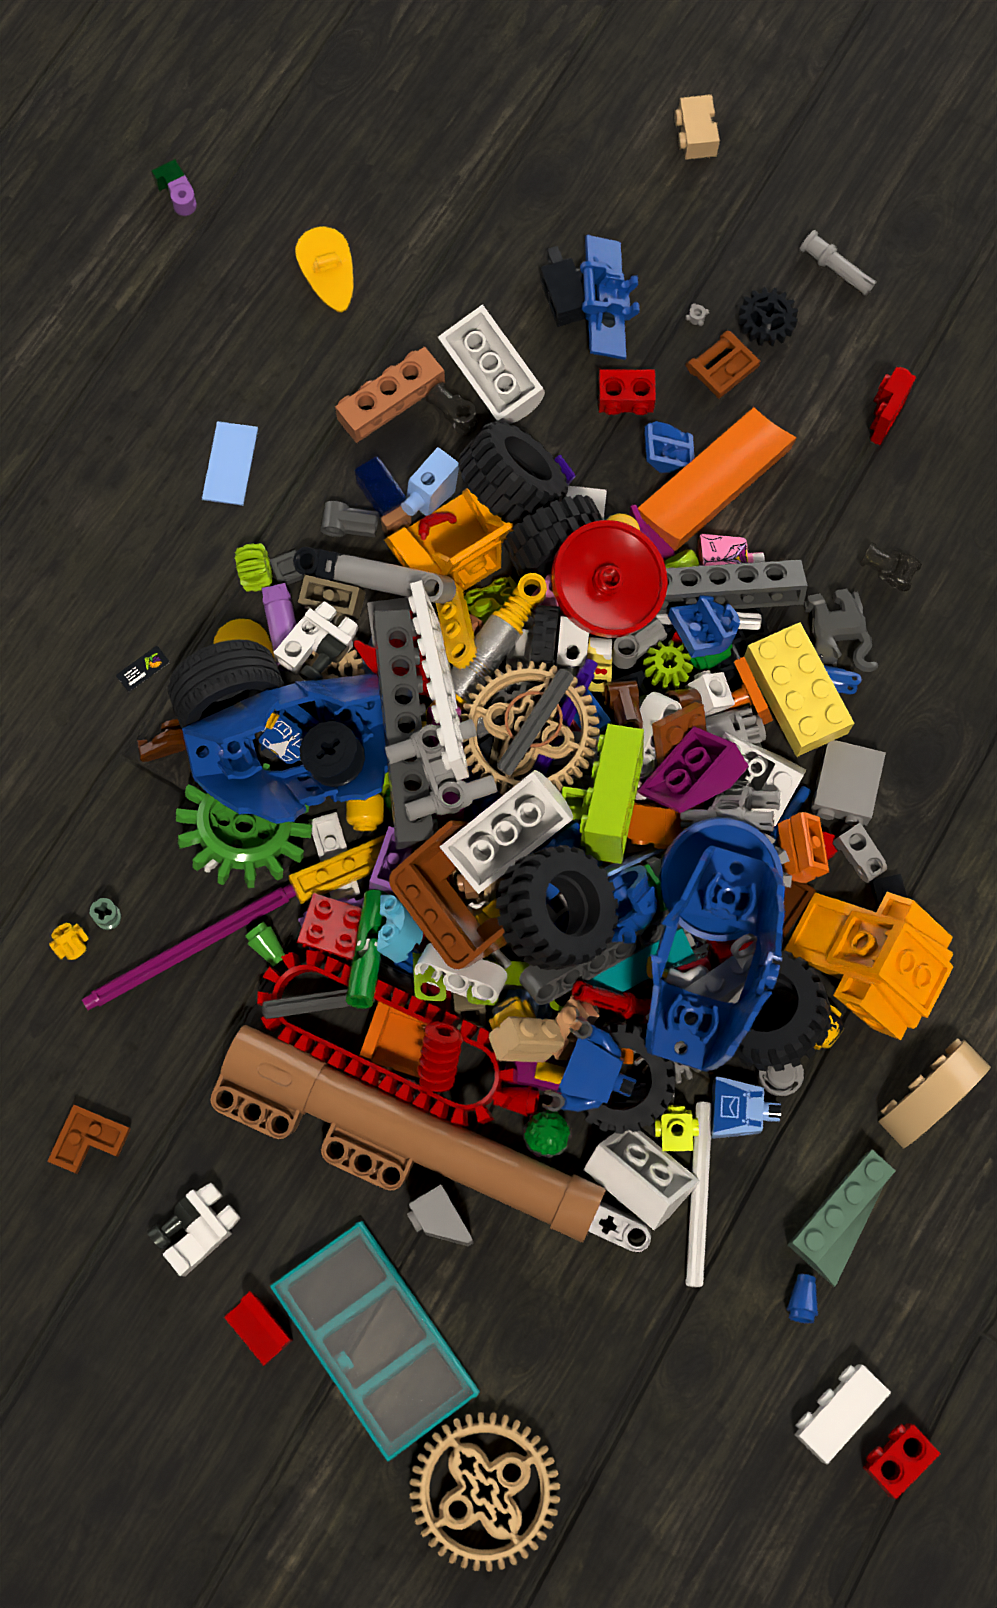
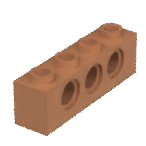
M425 346L418 351H412L405 357L404 361L396 366L388 367L374 381L370 380L363 384L358 392L352 396L342 398L338 405L335 406L337 420L353 440L358 443L445 384L444 369ZM408 376H416V377H417V378L414 379V380H407V379H405V378L408 377ZM388 390L395 392L392 395L383 394L385 391ZM366 405L372 406L370 410L361 409Z

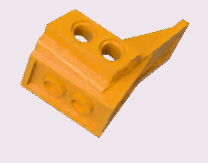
M466 488L460 496L432 513L447 512L454 514L457 519L456 523L450 524L449 521L430 527L429 535L423 541L418 534V525L421 521L419 520L408 528L403 527L384 541L403 567L447 575L465 591L501 568V545L507 539L508 533L514 531V526L512 523L502 521L499 516L493 515L485 505H482L477 500L478 498L475 494H472Z
M815 892L784 951L791 952L794 959L801 957L807 961L809 966L841 980L833 996L872 1029L898 1040L902 1039L907 1027L914 1029L917 1027L921 1017L928 1018L954 967L950 963L953 952L947 949L953 937L914 900L886 892L877 912Z

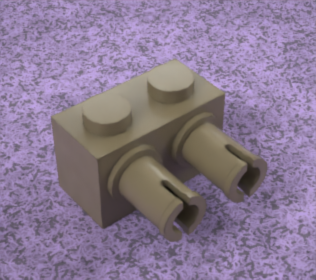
M305 575L298 603L303 605L307 612L310 608L314 611L324 601L327 602L337 612L333 617L332 624L338 627L345 617L351 620H359L366 592L359 587Z

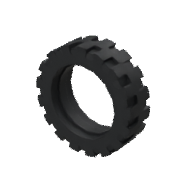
M537 605L531 646V661L534 662L535 669H539L542 662L546 663V671L548 672L553 665L556 666L560 607ZM531 681V683L543 684V682Z

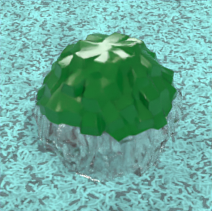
M545 1108L544 1111H538L529 1116V1121L523 1128V1139L527 1144L528 1150L535 1156L552 1158L554 1155H560L568 1147L567 1143L572 1137L571 1124L566 1122L558 1112Z

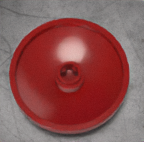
M594 521L576 529L559 547L551 570L553 593L563 613L580 629L600 637L618 638L639 631L658 614L667 593V571L659 550L643 532L619 521Z

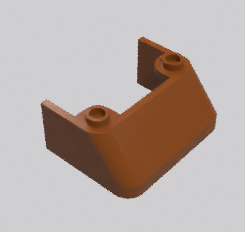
M450 820L391 872L389 884L392 891L445 963L453 969H463L502 948L507 942L502 935L505 931L502 925L499 926L497 917L490 918L480 925L446 879L456 870V866L446 856L440 846L469 823L468 821Z

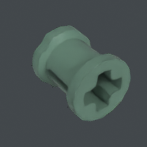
M100 898L92 903L90 916L101 929L112 930L120 924L121 912L110 899ZM107 909H109L111 915H105L103 920L100 914L106 913Z

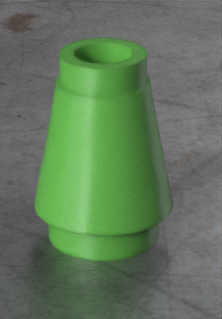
M265 922L260 923L245 936L249 941L247 944L270 963L272 967L282 961L281 957L286 955L272 927H268Z

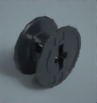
M327 721L314 726L303 737L299 749L300 760L305 769L312 774L316 781L329 787L344 786L353 781L362 771L365 762L364 747L359 739L355 737L352 730L341 722Z

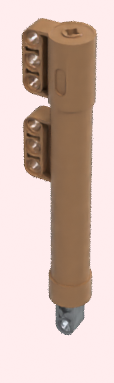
M246 1024L239 1030L226 1054L220 1076L210 1099L214 1110L276 1139H282L294 1133L302 1116L306 1113L328 1122L331 1126L321 1148L324 1160L383 1189L396 1190L404 1184L415 1162L551 1225V1229L583 1243L589 1231L633 1252H641L647 1249L650 1244L651 1229L639 1218L601 1201L606 1191L605 1188L575 1174L569 1176L469 1129L451 1123L447 1119L440 1118L401 1098L330 1067L327 1061L316 1058ZM224 1090L229 1091L233 1095L234 1101L231 1106L225 1105L222 1101L221 1096ZM251 1103H255L260 1107L261 1116L259 1119L253 1118L249 1114L248 1109ZM278 1116H284L288 1120L289 1127L287 1131H281L276 1126V1118ZM333 1141L340 1142L343 1145V1156L338 1157L332 1153L331 1143ZM360 1154H366L371 1158L372 1167L370 1169L360 1167L358 1163ZM388 1167H394L399 1171L400 1180L398 1182L388 1180L386 1177V1169ZM608 1216L614 1217L613 1223L617 1227L611 1225L609 1229H605L603 1227L604 1221L601 1218L606 1220ZM634 1228H639L644 1231L646 1238L644 1241L636 1243L630 1240L628 1233Z

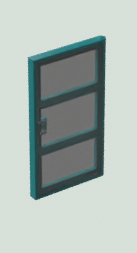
M363 1221L357 1222L355 1226L270 1286L387 1462L469 1400L476 1398L480 1393L473 1380Z

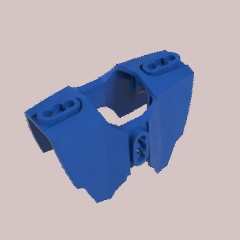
M376 673L317 681H295L296 683L273 690H265L182 728L194 781L209 795L238 814H254L275 824L295 822L299 815L305 813V805L314 806L321 804L326 800L327 796H330L334 802H344L348 800H367L382 792L388 766L385 752L386 746L380 697L381 689ZM315 701L320 723L327 721L341 722L349 727L355 737L359 739L365 751L363 769L353 781L339 787L322 785L313 778L304 765L283 771L263 770L258 760L252 739H255V733L265 730L266 723L274 710L277 712L284 708ZM207 746L202 752H196L198 747Z
M712 845L704 851L681 899L662 921L661 925L664 929L656 955H651L653 992L645 1047L647 1053L705 1072L720 1067L733 1057L741 1040L749 1032L761 1007L772 994V992L763 990L764 988L772 990L777 980L780 965L772 963V960L782 961L781 945L785 916V885L777 869L770 863ZM738 863L741 866V872L738 875L730 872L731 864ZM726 891L730 892L732 896V901L728 905L723 903L721 899L722 894ZM682 913L694 914L745 930L757 937L753 958L737 1003L723 1002L670 985L661 979ZM687 1012L695 1014V1021L690 1025L686 1024L684 1020ZM684 1041L686 1050L684 1053L679 1054L674 1049L675 1044Z

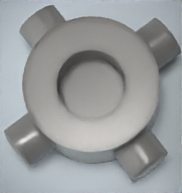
M694 303L691 305L689 315H686V320H689L692 324L702 326L705 315L709 314V310Z

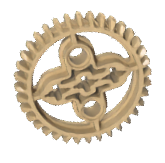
M530 661L528 669H524L522 662H518V670L512 671L511 666L507 664L505 666L507 673L503 675L499 669H496L494 671L496 675L494 680L490 676H486L484 678L487 683L485 687L479 683L476 685V689L479 692L478 695L475 693L469 694V699L473 704L464 703L463 708L469 714L464 713L460 715L462 722L472 719L477 732L478 720L483 718L484 727L487 732L505 741L500 751L499 759H501L513 739L508 734L505 724L501 726L495 725L494 720L499 715H505L509 704L499 702L491 705L488 709H485L484 706L497 692L515 683L526 681L543 682V684L535 686L527 692L539 691L544 693L558 672L557 666L553 665L548 672L546 671V663L542 662L539 669H535L534 662ZM573 677L572 683L565 692L575 705L580 716L581 737L578 744L575 743L574 735L570 728L562 724L558 736H562L565 739L562 745L553 747L547 744L537 748L529 747L523 756V760L520 761L512 775H502L487 763L480 751L477 736L463 740V745H467L463 747L465 755L469 756L466 759L467 766H474L472 773L474 776L482 774L480 779L492 775L496 787L498 788L501 785L500 795L503 796L509 789H512L520 782L515 780V777L525 775L532 769L539 754L552 759H561L572 752L574 756L569 763L556 774L547 777L561 793L563 789L561 783L564 781L569 786L574 785L570 777L571 775H575L577 778L583 776L578 768L579 766L584 769L590 767L589 762L584 757L590 759L595 757V752L589 748L598 747V740L591 737L599 736L600 730L599 728L592 727L599 724V718L591 716L597 712L595 705H589L592 702L591 695H584L586 689L583 685L576 687L578 681L575 677ZM527 695L523 697L519 707L514 705L511 707L508 715V726L512 734L515 731L517 735L534 709V702H538L541 695ZM555 707L546 721L544 731L540 730L532 744H539L541 741L545 742L555 734L559 726V722L553 720L557 707Z
M479 1412V1423H472L471 1415L467 1414L465 1416L467 1425L461 1426L460 1420L456 1418L453 1420L456 1430L451 1432L449 1426L445 1424L442 1428L447 1436L442 1439L437 1432L432 1435L438 1443L435 1447L431 1443H425V1449L431 1453L429 1457L421 1453L417 1457L425 1463L424 1468L420 1466L413 1467V1472L421 1474V1479H411L410 1484L420 1486L419 1491L411 1492L410 1498H420V1504L413 1505L411 1509L412 1512L422 1510L423 1516L415 1520L416 1525L424 1522L428 1525V1527L421 1531V1535L425 1537L432 1532L435 1536L430 1540L429 1546L434 1547L438 1541L442 1543L443 1546L438 1552L440 1556H443L447 1549L452 1551L449 1559L450 1563H454L457 1555L463 1557L461 1561L462 1568H466L468 1559L475 1560L473 1565L475 1571H479L480 1561H486L487 1571H492V1560H498L499 1568L504 1569L505 1562L503 1558L509 1556L511 1564L515 1565L517 1564V1559L514 1553L519 1551L521 1556L526 1559L528 1553L524 1547L529 1544L533 1550H537L538 1545L533 1538L537 1535L540 1539L545 1540L547 1537L540 1530L541 1526L544 1525L550 1529L553 1527V1523L545 1518L547 1514L557 1516L558 1513L556 1509L549 1507L550 1502H560L558 1496L550 1495V1490L560 1489V1484L556 1482L550 1483L549 1478L558 1476V1471H547L546 1466L554 1463L553 1457L545 1460L541 1457V1455L548 1451L547 1446H542L537 1450L535 1445L540 1441V1437L536 1435L529 1441L526 1437L530 1434L531 1428L528 1426L523 1430L522 1434L517 1431L520 1426L519 1420H515L512 1428L506 1426L509 1418L507 1415H504L501 1424L495 1423L496 1413H491L490 1422H484V1414ZM474 1433H496L518 1443L527 1452V1456L524 1457L516 1452H508L490 1462L479 1446L473 1443H460V1439ZM451 1446L453 1451L449 1457V1469L458 1485L442 1498L439 1505L440 1516L436 1518L430 1503V1479L439 1457ZM459 1451H462L468 1458L472 1456L476 1458L473 1463L475 1474L469 1471L468 1468L461 1469L459 1467L462 1463ZM479 1463L488 1472L497 1470L499 1483L503 1487L508 1488L504 1492V1500L508 1505L507 1507L503 1506L497 1496L499 1494L497 1481L491 1476L486 1478L478 1466ZM515 1463L520 1467L521 1474L517 1480L508 1481L503 1477L502 1470L506 1464ZM534 1464L540 1479V1503L531 1525L519 1536L517 1532L521 1526L522 1515L512 1496L528 1484L530 1465ZM463 1474L467 1476L473 1486L471 1488L473 1501L479 1506L484 1504L492 1516L491 1518H488L481 1509L473 1511L472 1500L462 1493L466 1489V1481L462 1476ZM477 1479L486 1486L490 1484L493 1486L491 1490L493 1502H490L485 1496L480 1498L477 1496L480 1489ZM456 1500L463 1501L468 1508L467 1514L462 1518H455L449 1512L450 1504ZM495 1507L503 1514L508 1512L511 1514L508 1518L510 1530L504 1527L503 1524L496 1525L494 1523L497 1520ZM480 1520L491 1536L497 1539H510L511 1542L506 1546L496 1549H473L453 1540L442 1527L446 1525L454 1530H462Z

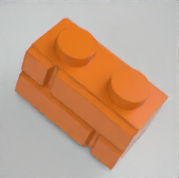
M800 812L792 816L791 819L778 823L779 836L777 841L780 848L786 851L790 862L782 864V870L792 875V881L807 883L816 879V877L829 873L819 816Z

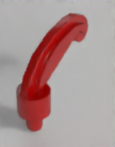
M442 512L423 518L418 525V534L421 536V540H426V536L429 535V529L432 526L449 521L450 524L456 523V516L451 513Z

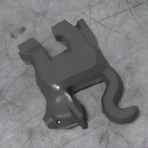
M847 589L835 591L833 599L835 603L839 604L840 610L829 612L821 593L808 596L807 601H804V611L812 614V634L816 641L814 649L822 664H831V666L837 667V659L841 657V651L835 641L859 639L861 644L854 651L853 655L855 666L865 672L876 670L878 668L877 662H866L864 659L865 655L872 648V638L866 628L863 606L858 592L851 594Z

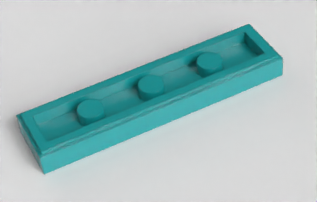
M682 927L676 930L664 969L694 954ZM660 939L585 983L621 994L649 979L646 974L647 959L651 955H656Z

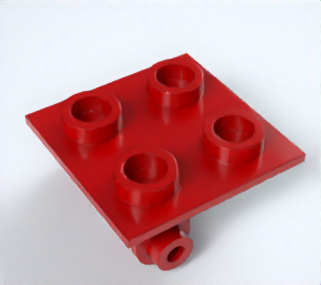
M313 893L297 943L303 944L302 947L304 948L307 946L319 949L320 953H323V951L328 952L329 956L335 954L336 956L346 958L345 961L353 960L362 908Z

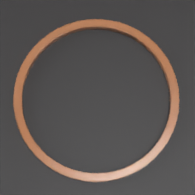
M529 691L522 693L514 698L507 707L505 726L512 739L515 736L511 733L508 726V715L511 707L522 697L534 694L542 696L543 692ZM559 704L556 706L560 715L557 731L547 741L531 744L530 748L545 746L552 742L559 734L563 723V715Z

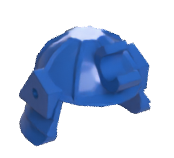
M643 865L626 868L608 879L609 882H613L615 887L613 895L614 899H618L619 907L615 909L618 923L617 928L613 930L615 934L611 942H623L622 936L624 935V944L635 943V931L644 929L649 925L657 911L655 888L653 886L649 887L646 867Z

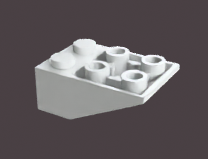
M725 732L722 738L736 744L749 766L738 778V781L748 783V786L753 787L754 791H780V810L753 808V811L757 812L774 811L773 820L774 826H776L806 769L780 755Z

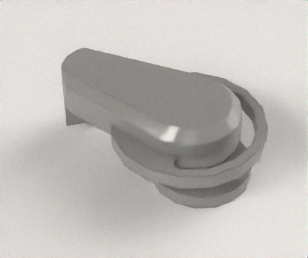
M791 1063L784 1065V1071L776 1072L773 1066H768L767 1071L759 1070V1080L770 1094L788 1096L799 1089L803 1082L804 1069L801 1064L794 1068ZM797 1082L798 1085L791 1090L793 1083Z

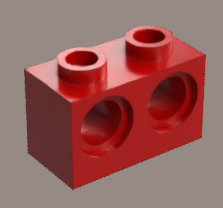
M600 370L598 380L599 412H605L609 415H617L621 412H633L636 415L653 413L656 401L655 370ZM614 391L617 392L619 395L611 396L608 394V392ZM642 391L646 395L638 396L635 392Z
M902 1423L897 1425L888 1435L891 1440L883 1448L880 1446L874 1448L865 1458L868 1463L863 1467L864 1470L893 1499H897L941 1454L918 1428L910 1423H907L905 1426ZM909 1438H913L917 1443V1451L912 1456L906 1455L903 1448L905 1441ZM890 1460L895 1465V1473L891 1478L885 1479L881 1473V1467L884 1462Z

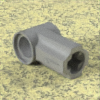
M653 619L639 631L631 635L618 637L614 642L611 654L613 664L621 669L633 667L636 660L646 654L650 647L654 648L657 642H662L667 638L664 626L658 619ZM619 649H629L632 654L623 655L619 652Z

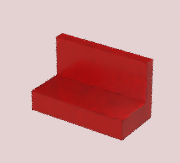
M250 1291L240 1299L242 1302L224 1318L262 1365L265 1366L293 1339L256 1294Z

